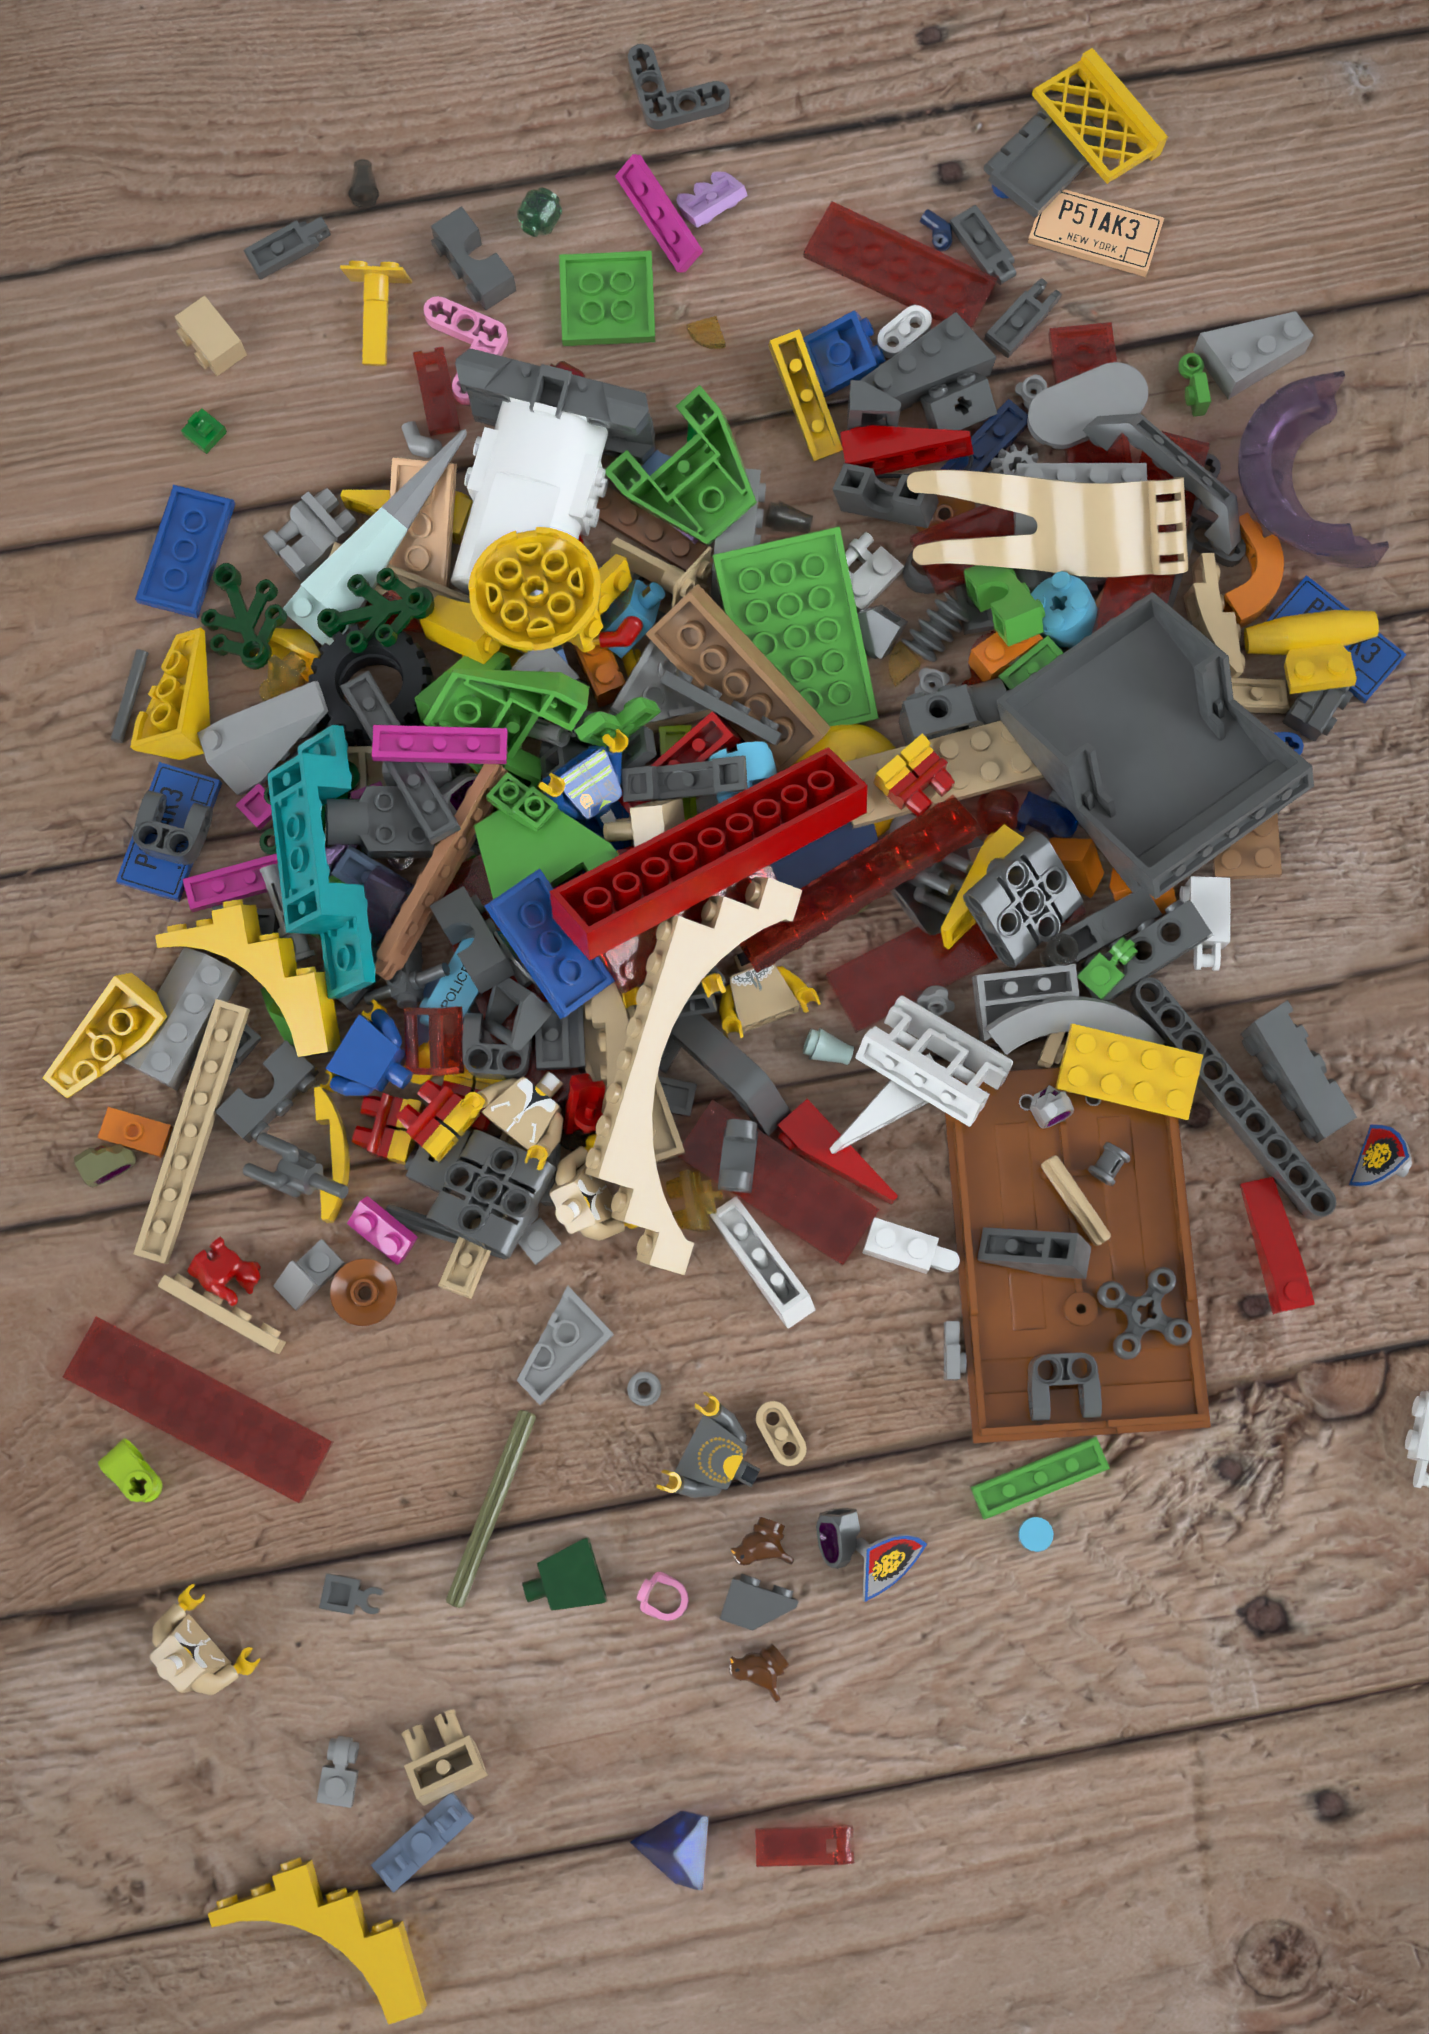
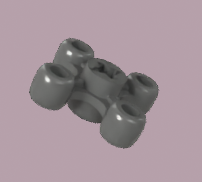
M1158 1267L1152 1270L1147 1279V1291L1140 1297L1130 1296L1125 1292L1123 1286L1115 1281H1107L1099 1287L1097 1299L1100 1304L1106 1308L1122 1310L1128 1319L1126 1330L1113 1341V1351L1119 1358L1124 1360L1135 1358L1141 1350V1337L1148 1330L1160 1331L1166 1341L1175 1346L1183 1345L1190 1340L1192 1336L1190 1324L1181 1318H1170L1162 1311V1298L1165 1294L1172 1291L1176 1284V1276L1169 1268ZM1158 1275L1166 1278L1167 1283L1165 1286L1158 1284ZM1108 1289L1115 1291V1300L1107 1298L1106 1292ZM1150 1303L1147 1313L1152 1317L1139 1323L1141 1321V1313L1137 1311V1308L1140 1309ZM1175 1326L1180 1327L1182 1330L1180 1338L1173 1334ZM1124 1340L1131 1343L1132 1349L1130 1352L1123 1350L1122 1342Z

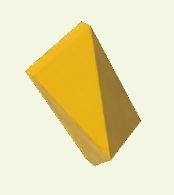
M275 628L268 643L272 649V655L268 663L309 682V676L314 674L311 669L314 658L320 659L321 656L311 635L304 629Z

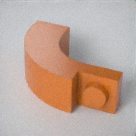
M1248 512L1239 516L1241 538L1246 544L1245 555L1251 568L1250 579L1224 595L1225 605L1223 612H1235L1236 623L1240 625V628L1252 623L1265 611L1280 586L1284 572L1283 551L1276 533L1264 538L1260 524L1256 520H1252Z

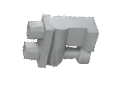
M328 488L317 493L314 497L309 492L301 497L302 500L292 506L290 512L291 519L278 532L270 530L263 535L267 544L278 556H281L286 566L301 582H304L329 558L334 542L343 544L348 539L347 536L358 526L356 519L346 509L334 519L328 514L339 505L337 498ZM299 533L303 536L291 547L286 545L287 541Z

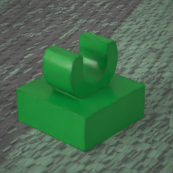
M202 408L187 420L188 423L181 430L184 437L206 454L227 433L225 426Z

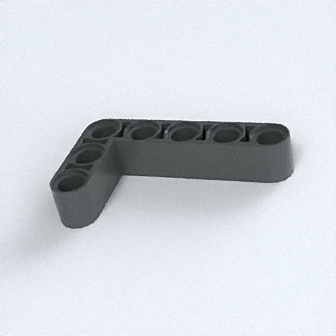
M701 1014L677 1018L670 1037L735 1096L749 1119L757 1123V1128L768 1137L777 1129L778 1124L791 1113V1110L768 1075Z

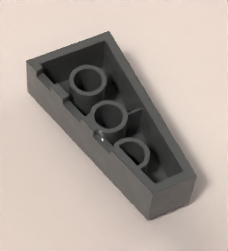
M955 312L860 381H865L900 401V411L912 407L914 403L921 401L920 397L929 393L928 390L933 386L953 383L963 373L975 372L984 377H989L996 356L959 314ZM869 413L875 421L887 417V414Z
M1287 1000L1246 1028L1241 1033L1244 1038L1242 1044L1251 1056H1256L1262 1064L1261 1071L1267 1081L1271 1084H1276L1282 1093L1280 1098L1284 1106L1289 1111L1294 1110L1301 1121L1299 1126L1306 1137L1309 1139L1313 1138L1318 1143L1357 1118L1337 1082L1332 1078L1327 1080L1324 1074L1327 1072L1326 1064L1320 1054L1309 1050L1306 1039L1309 1035L1302 1024L1297 1026L1293 1023L1289 1013L1294 1010Z

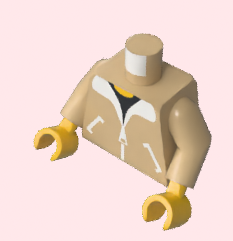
M549 1071L536 1086L524 1076L520 1079L510 1078L491 1084L478 1093H468L460 1104L461 1107L465 1104L474 1106V1109L469 1114L471 1118H475L481 1109L485 1108L482 1111L485 1117L528 1151L525 1163H528V1160L531 1158L540 1160L537 1170L544 1168L547 1157H549L561 1141L563 1117L560 1112L562 1109L551 1098L563 1083Z
M592 1134L586 1139V1147L580 1146L559 1161L556 1170V1182L549 1193L556 1207L555 1215L557 1220L565 1225L570 1234L580 1231L583 1236L600 1241L625 1231L626 1226L630 1229H635L639 1226L612 1218L611 1204L613 1197L605 1181L585 1174L587 1169L586 1157L589 1150L593 1148L597 1134Z
M191 1584L179 1595V1604H173L155 1623L153 1627V1644L156 1648L149 1657L157 1667L159 1676L168 1680L178 1692L195 1691L206 1695H214L237 1680L239 1673L250 1675L259 1664L260 1658L253 1663L248 1662L245 1658L249 1656L253 1648L247 1647L242 1650L235 1664L231 1665V1661L189 1614L186 1615L185 1613L186 1610L191 1611L195 1609L205 1598V1594H203L197 1600L192 1599L189 1592L195 1584Z

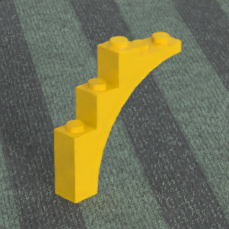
M615 554L598 569L601 578V596L597 610L587 626L568 642L584 649L603 628L600 615L609 608L611 603L632 582L627 559L619 554ZM437 595L434 598L433 612L428 617L419 619L427 639L482 664H485L503 645L490 637L481 628L474 617L470 603L459 602Z
M243 899L223 902L222 909L211 911L212 918L196 921L197 927L187 929V924L172 925L167 927L168 933L155 935L157 948L184 946L204 949L226 957L247 970L266 988L281 1009L292 1033L298 1057L337 1051L341 1041L334 1000L328 999L325 972H316L315 966L297 969L292 938H280L279 933L261 935L256 905H243Z
M297 1857L281 1863V1870L272 1876L274 1888H272L271 1882L250 1889L251 1895L239 1900L237 1894L217 1900V1907L208 1913L211 1928L239 1921H270L295 1926L321 1937L344 1953L363 1973L379 1999L388 2025L422 2014L427 2007L403 1921L393 1924L392 1918L373 1924L371 1926L373 1931L369 1932L358 1890L347 1893L346 1888H341L326 1894L327 1900L324 1901L312 1860L302 1863L301 1857Z

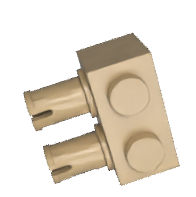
M683 799L650 801L631 807L630 818L616 819L615 822L605 823L603 834L608 842L633 840L636 847L685 821Z
M455 1710L444 1712L448 1724L442 1714L434 1718V1722L437 1724L445 1747L434 1752L431 1751L423 1725L412 1727L416 1738H414L413 1733L409 1729L402 1733L413 1761L404 1765L416 1799L423 1806L488 1776L477 1745L470 1735L464 1737Z

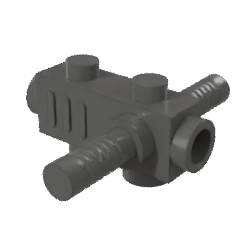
M418 941L403 968L396 971L392 979L386 980L387 985L365 993L364 1001L367 1005H372L371 1001L373 999L379 1002L392 997L397 1000L399 1008L412 1009L417 1006L418 1002L423 1001V992L426 984L448 976L450 968L447 963H442L422 971V943Z

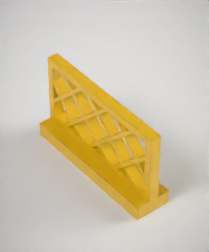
M1093 48L1084 52L1080 61L1033 89L1032 96L1106 184L1149 158L1152 161L1161 155L1168 136ZM1078 74L1084 81L1085 87L1068 85L1069 78ZM1049 90L1063 92L1062 101L1050 100L1045 93ZM1067 93L1084 96L1083 106L1066 103ZM1088 97L1099 99L1104 105V110L1087 107ZM1065 112L1081 114L1080 124L1068 122L1064 117ZM1086 116L1102 118V127L1086 126ZM1107 119L1117 121L1122 126L1123 132L1106 129ZM1083 135L1100 137L1099 147L1088 145L1083 140ZM1105 138L1120 140V151L1104 148ZM1126 142L1136 143L1142 151L1138 154L1125 152ZM1102 157L1119 159L1118 167L1109 171L1102 162Z

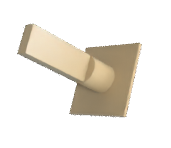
M616 538L611 543L610 558L615 554L626 557L630 571L651 582L658 583L664 590L673 594L672 608L697 584L708 594L709 586L707 585V579L712 569V563L710 562L711 547H708L685 572L619 538Z

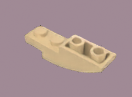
M1202 553L1191 566L1194 583L1183 596L1187 616L1198 631L1229 656L1231 678H1238L1245 669V657L1240 652L1239 645L1241 628L1236 623L1235 612H1223L1225 602L1223 595L1220 594L1218 584L1220 568L1215 563L1214 553Z
M614 982L592 997L591 1000L585 1002L586 1020H592L594 1029L606 1028V1032H600L599 1038L600 1052H606L607 1065H601L600 1073L601 1081L603 1080L604 1084L607 1085V1089L614 1082L617 1072L616 1060L619 1053L624 1050L627 1040L626 1028L629 1023L623 1000Z

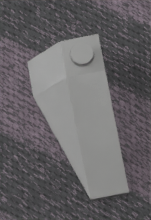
M313 681L225 717L198 732L206 761L237 795H243L252 790L258 783L261 785L268 779L267 774L280 760L284 761L290 755L289 749L299 738L307 736L328 712V708L319 682Z

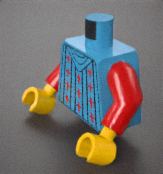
M640 580L631 582L628 588L604 612L602 619L603 628L584 649L578 647V649L582 652H588L594 649L596 645H600V648H608L620 658H623L653 627L660 602L665 597L663 588L655 582L650 583L648 586Z

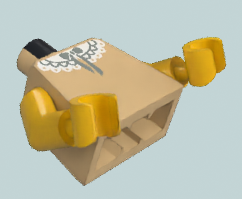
M744 951L734 957L740 973L729 977V985L725 987L726 992L722 993L719 1014L722 1021L723 1035L728 1038L730 1032H738L740 1038H742L745 1032L798 1012L799 1003L803 1012L807 1013L809 1012L806 1005L808 1002L815 1001L818 1006L821 1004L817 992L813 988H808L798 976L785 967H776L773 961L758 965L753 951Z

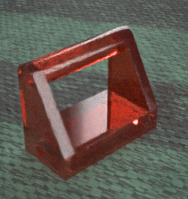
M462 1006L404 1007L406 1068L412 1071L414 1075L442 1076L464 1073ZM418 1015H429L430 1066L419 1067Z

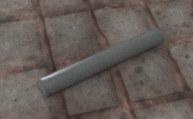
M137 649L134 655L111 735V740L117 743H123L149 654L144 650Z

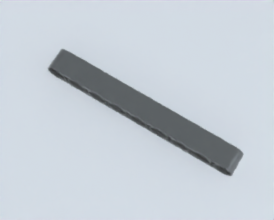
M1152 977L1142 979L1130 995V1002L1133 1008L1165 1041V1046L1184 1050L1182 1047L1183 1040L1188 1039L1195 1043L1196 1053L1203 1055L1197 1080L1198 1088L1268 1174L1274 1178L1277 1185L1298 1211L1310 1220H1319L1331 1214L1335 1210L1337 1203L1334 1193L1166 987L1158 979ZM1140 989H1150L1155 995V1001L1147 1002L1143 1000L1140 995ZM1169 1014L1174 1017L1176 1026L1169 1028L1163 1025L1161 1015ZM1205 1065L1213 1066L1218 1074L1216 1080L1208 1079L1203 1072ZM1226 1091H1232L1238 1096V1106H1232L1226 1102ZM1247 1117H1253L1258 1120L1260 1124L1259 1132H1252L1246 1126ZM1269 1143L1279 1146L1281 1150L1279 1159L1269 1155L1267 1150ZM1291 1169L1298 1170L1301 1173L1303 1179L1301 1185L1291 1182L1289 1178ZM1313 1195L1319 1196L1324 1202L1322 1212L1316 1211L1311 1206V1197Z

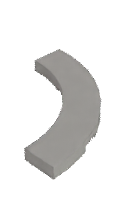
M1081 996L1043 999L1042 1002L1024 1008L1021 1006L1002 1015L984 1027L1006 1055L1017 1047L1038 1037L1052 1033L1069 1032L1070 1024L1072 1023L1162 1045L1165 1043L1151 1026L1134 1013L1111 1002Z

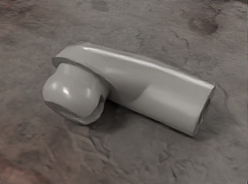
M410 421L402 425L401 428L408 448L413 455L432 458L442 449V444L439 440L420 435L416 422Z

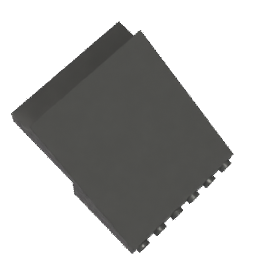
M1153 592L1143 599L1136 601L1126 611L1110 619L1100 629L1090 636L1084 637L1077 645L1064 654L1057 656L1051 663L1038 672L1031 674L1028 679L1012 690H1008L1002 697L996 700L1002 723L1133 894L1144 888L1152 897L1157 899L1314 787L1313 766L1233 698L1229 656Z

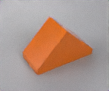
M1050 838L1049 842L1078 891L1091 898L1104 875L1093 840Z

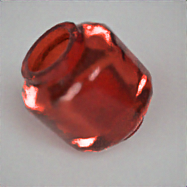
M1002 789L982 794L977 803L976 824L979 830L989 835L993 832L995 833L1002 825H1006L1014 831L1018 825L1019 802L1011 792Z

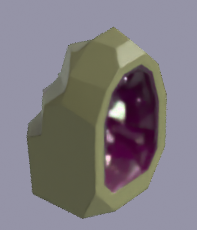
M103 1144L96 1148H88L74 1157V1163L83 1180L92 1188L121 1175L136 1162L134 1152L126 1149L121 1144L111 1147Z

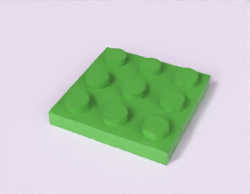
M652 251L559 255L563 346L656 342Z

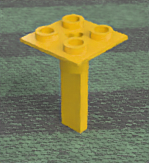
M349 261V265H340V269L351 282H364L362 364L387 366L389 283L412 284V280L404 268L399 267V264L395 262H381L379 267L368 266V263L364 261Z

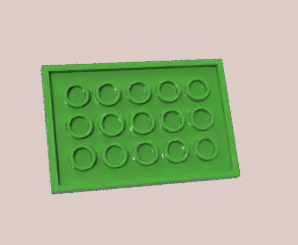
M840 527L712 555L724 612L829 726L852 725L879 719Z

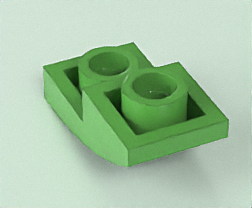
M508 772L486 795L487 801L536 832L558 809V805L535 787L528 788Z

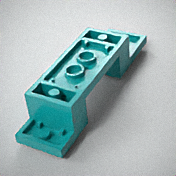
M331 725L298 746L299 755L267 774L286 933L320 934L328 999H340L376 982V966L372 956V934L368 924V902L365 898L364 885L329 883L330 869L326 860V836L322 827L321 809L326 804V799H335L352 789V775L349 771L347 757L348 743L345 739L344 726Z

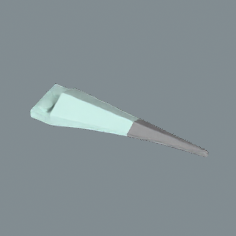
M466 429L461 430L302 582L298 591L283 607L287 615L321 645L324 643L331 645L334 640L327 637L319 629L317 624L318 614L326 608L343 612L365 606L367 600L363 597L355 596L348 589V580L355 574H361L369 582L370 587L373 589L376 587L378 572L389 564L426 499L467 435ZM355 623L347 624L342 635L350 632L349 626L355 625Z

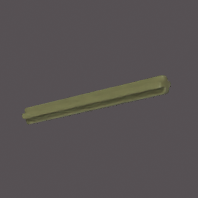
M518 1411L447 1595L446 1602L454 1607L462 1608L465 1605L536 1420V1415L528 1411Z

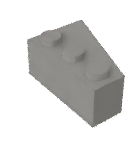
M1294 311L1200 333L1193 351L1203 359L1204 367L1227 399H1230L1303 355L1314 335L1297 312Z
M1076 964L973 976L972 984L979 1041L983 1042L992 1038L984 1027L1022 1006L1024 1008L1042 1002L1043 999L1079 996Z

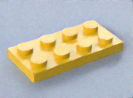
M1072 1023L1070 1024L1055 1089L1188 1120L1203 1055Z

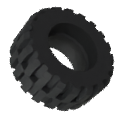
M358 624L349 626L350 632L362 630ZM339 631L332 636L334 642L331 645L327 643L322 645L319 649L322 656L321 659L314 658L311 669L314 674L309 676V683L318 681L328 708V712L321 719L323 725L326 728L331 725L344 726L345 739L348 746H372L371 739L353 708L346 703L344 693L340 687L347 683L356 672L367 666L384 665L400 673L403 681L402 688L389 706L401 726H419L422 723L415 697L433 683L435 679L423 649L418 643L413 642L409 634L402 631L398 635L396 643L390 647L382 646L374 635L368 642L367 648L361 653H354L346 645V637L350 632L342 635ZM360 639L356 640L354 645L357 644L360 641Z

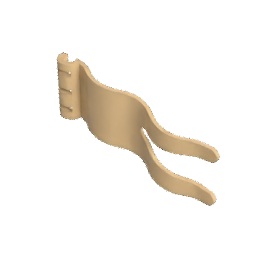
M946 469L916 471L907 477V487L914 493L944 495L1033 517L1038 526L1033 534L947 539L920 544L913 549L912 553L914 560L920 565L941 563L983 565L1053 573L1063 571L1069 575L1087 577H1124L1145 574L1170 575L1188 571L1184 477H1174V479L1119 483H1083ZM1157 494H1175V500L1157 502ZM1176 524V531L1158 532V525ZM1178 554V561L1160 562V555Z

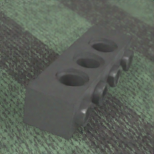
M1180 899L1165 909L1167 915L1155 921L1152 917L1137 927L1139 933L1130 938L1135 943L1134 948L1142 942H1147L1152 946V954L1146 960H1138L1134 956L1124 965L1123 974L1125 976L1105 996L1104 1001L1110 1002L1137 985L1142 979L1150 977L1214 936L1191 900L1184 903ZM1170 924L1178 925L1181 930L1180 937L1174 942H1167L1163 938V930ZM1121 938L1111 943L1109 948L1111 949ZM1110 952L1104 955L1109 961L1113 957ZM1097 954L1089 957L1081 963L1083 969L1095 958ZM1086 986V988L1088 989L1093 998L1100 999L1092 990H1090Z

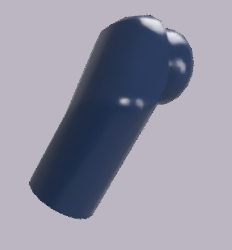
M927 209L923 213L920 223L932 230L934 248L938 251H946L953 242L951 224Z

